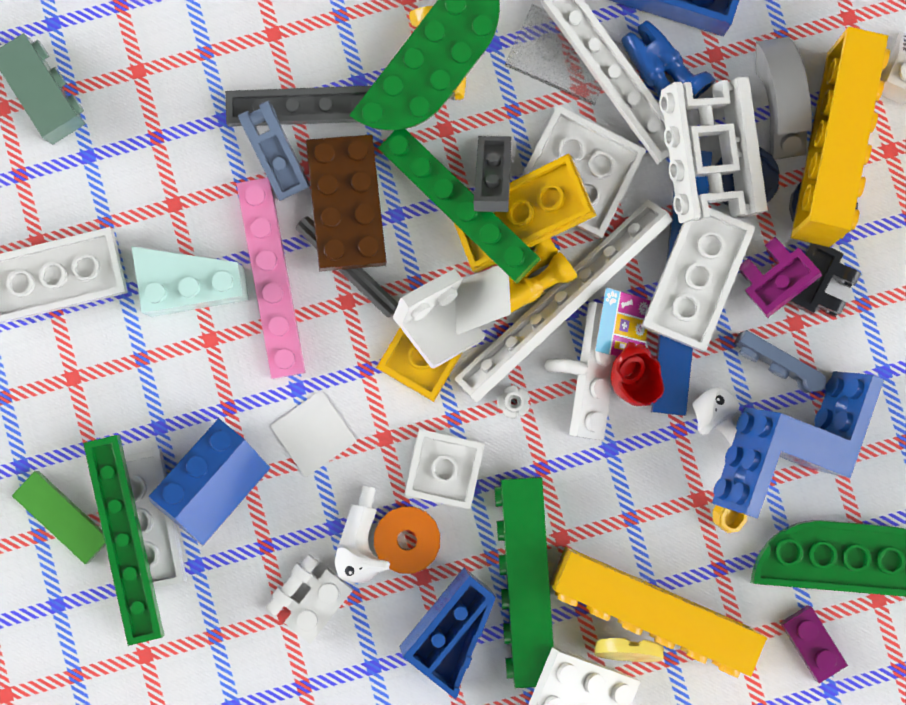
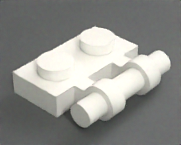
M310 554L306 556L301 564L296 563L291 570L293 574L282 588L277 587L272 594L273 599L266 606V609L275 616L283 607H287L292 611L284 623L309 644L312 643L354 590L329 568L325 570L320 578L314 575L312 570L319 562ZM304 582L311 589L299 602L293 597V594Z

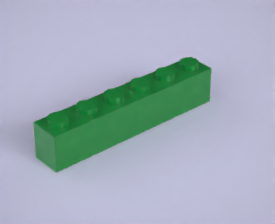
M542 477L500 479L501 486L494 487L495 506L502 507L503 520L496 521L498 541H504L505 554L499 555L500 575H506L507 589H501L502 610H509V623H503L504 644H511L512 656L505 658L506 678H513L514 688L536 687L552 647L554 648Z

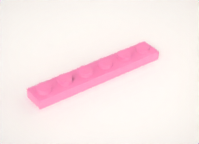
M268 177L236 183L271 379L304 374L306 370L272 185Z

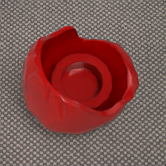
M628 342L624 350L614 360L611 369V385L615 394L633 406L651 405V403H655L663 395L664 384L660 363L651 356L650 350L641 343L636 345L634 342Z

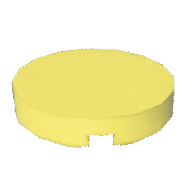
M605 638L596 641L594 654L600 658L617 661L659 662L663 661L664 647L657 642L647 640L632 642L626 640V638Z

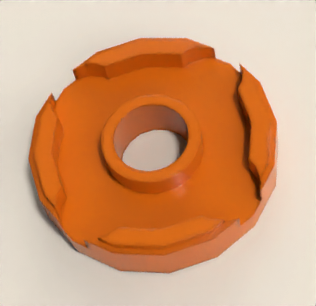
M401 506L390 510L379 521L374 532V548L378 559L390 563V570L399 574H414L426 569L435 560L440 549V531L436 521L426 511L415 506ZM404 530L412 531L417 537V543L411 549H404L398 544V535Z

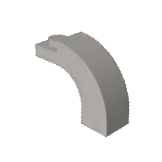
M790 37L756 41V74L764 84L770 109V154L774 160L806 155L807 131L812 130V111L809 85L801 55Z

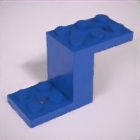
M833 371L831 378L826 384V393L821 408L815 416L814 426L783 413L745 407L743 414L738 418L736 424L737 432L732 446L726 452L725 466L721 478L715 484L714 498L711 504L758 519L779 457L812 470L851 478L884 379L870 374Z

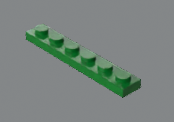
M406 129L394 130L378 147L402 173L517 284L541 260L493 212L474 211V194Z
M114 435L83 443L127 645L130 646L162 638L165 636L121 437L120 435Z

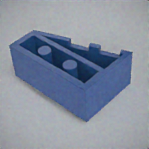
M464 567L399 646L405 660L454 699H457L461 681L466 669L469 668L477 640L482 635L496 599L494 593Z

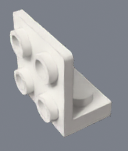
M455 269L402 296L393 316V319L433 369L482 342L485 334L479 327L459 335L456 334L455 298L458 295L457 290L463 278Z

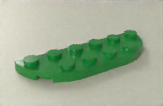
M437 0L349 116L365 126L384 131L412 128L434 116L447 102L491 44L498 26L500 0Z
M824 520L803 521L793 524L775 534L762 548L753 566L750 583L906 597V529L884 525Z

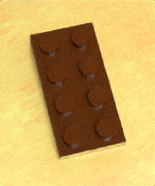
M373 135L307 139L306 148L319 272L386 266Z

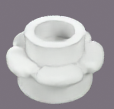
M514 385L504 388L503 394L498 396L497 405L499 409H502L504 416L515 419L519 415L524 416L529 411L530 405L528 401L530 396L523 388L518 389ZM512 399L517 400L516 405L511 404Z

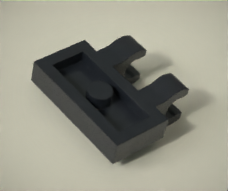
M809 243L804 254L821 271L822 276L788 303L809 314H813L816 308L819 307L823 312L836 317L837 314H841L846 302L825 293L831 279L834 278L838 283L851 288L852 285L856 284L861 273L840 263L844 253L831 247Z

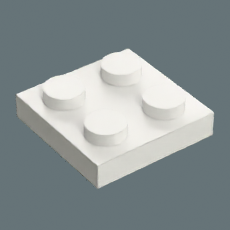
M419 429L404 495L471 510L485 443Z

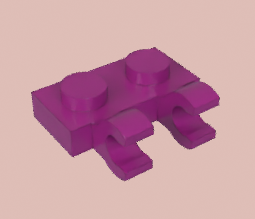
M776 237L765 244V247L768 249L766 250L767 253L778 263L776 266L763 275L748 258L739 268L741 270L740 273L751 284L745 289L746 294L767 318L822 276L821 271L799 247L790 254Z

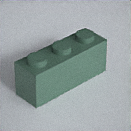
M23 33L0 47V71L42 138L53 145L86 124L80 115L84 112V109L73 94L68 96L63 89V86L67 83L56 67L51 69L45 59L50 56L38 39L33 42Z

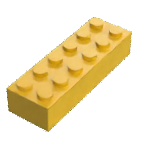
M848 26L827 53L790 237L792 239L831 247L838 240L843 239L848 232L854 230L858 223L860 212L855 208L857 198L862 195L866 183V178L862 177V172L872 152V145L868 144V140L878 120V113L874 112L876 101L880 99L884 89V81L880 80L881 72L886 68L890 57V49H886L888 35Z
M566 546L550 581V585L556 591L555 595L558 596L557 599L574 607H577L578 602L587 605L586 609L590 610L589 613L596 617L609 621L610 617L613 616L618 619L617 622L622 624L621 627L638 635H641L643 630L649 632V636L654 638V641L670 649H674L675 644L681 646L680 650L686 652V655L704 664H706L709 658L712 660V664L719 667V670L736 678L739 677L740 672L747 676H752L767 640L766 636L750 626Z

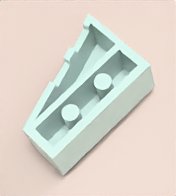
M131 246L141 311L145 315L154 317L249 300L244 267L238 262Z

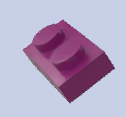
M807 605L780 622L813 678L819 684L848 666L811 606Z

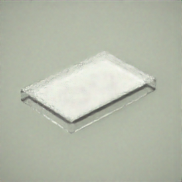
M532 4L505 62V66L595 106L602 87L548 12ZM613 40L617 47L620 49L622 43Z

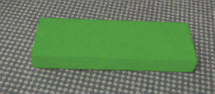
M34 471L12 495L17 502L84 564H88L105 546L102 529L40 471Z

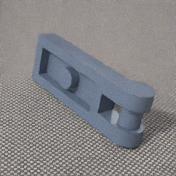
M268 100L260 104L259 109L251 113L247 110L239 114L238 117L278 200L281 201L309 188L310 184L277 118L276 112ZM266 121L270 130L260 135L256 125Z
M748 330L740 332L733 345L740 348L739 354L753 362H757L759 359L770 365L768 370L774 375L783 379H787L789 376L796 380L798 388L804 393L819 392L826 386V378L821 372Z

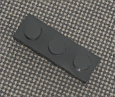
M478 136L474 211H509L511 136Z

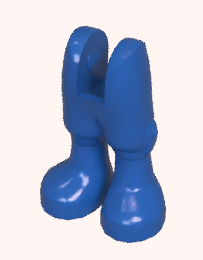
M645 21L638 26V33L642 41L631 32L621 39L623 47L639 71L641 79L648 86L654 88L659 98L661 90L671 84L666 78L665 73L669 74L675 82H682V84L691 82L693 99L700 97L716 81L707 71L696 75L692 74L683 65V59L679 52L671 45L662 32L649 21Z

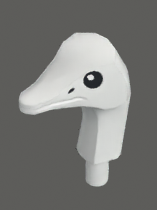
M714 387L701 394L693 402V408L696 412L698 431L701 435H706L713 428H717L724 434L732 446L737 432L736 424L741 414L739 412L740 405L731 393L722 388Z
M362 486L359 505H351L337 547L335 565L338 577L350 583L369 582L379 572L389 570L390 563L376 558L369 550L368 545L369 530L377 511L372 508L376 488Z

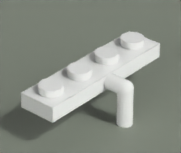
M589 302L580 361L547 359L544 367L548 372L578 375L569 435L604 441L612 389L611 369L616 356L595 351L603 304Z

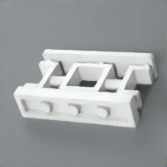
M738 77L732 81L721 80L712 85L713 98L693 99L691 82L683 84L682 82H674L661 90L659 105L661 112L664 113L666 127L664 141L669 148V176L674 184L675 197L673 206L678 215L679 223L701 221L710 218L708 203L728 201L730 216L733 218L752 217L768 211L749 77ZM724 108L726 124L714 125L712 109ZM698 110L700 126L688 128L686 111ZM719 135L723 165L703 167L699 137ZM733 173L735 191L724 192L721 175ZM707 176L710 193L698 195L695 177Z

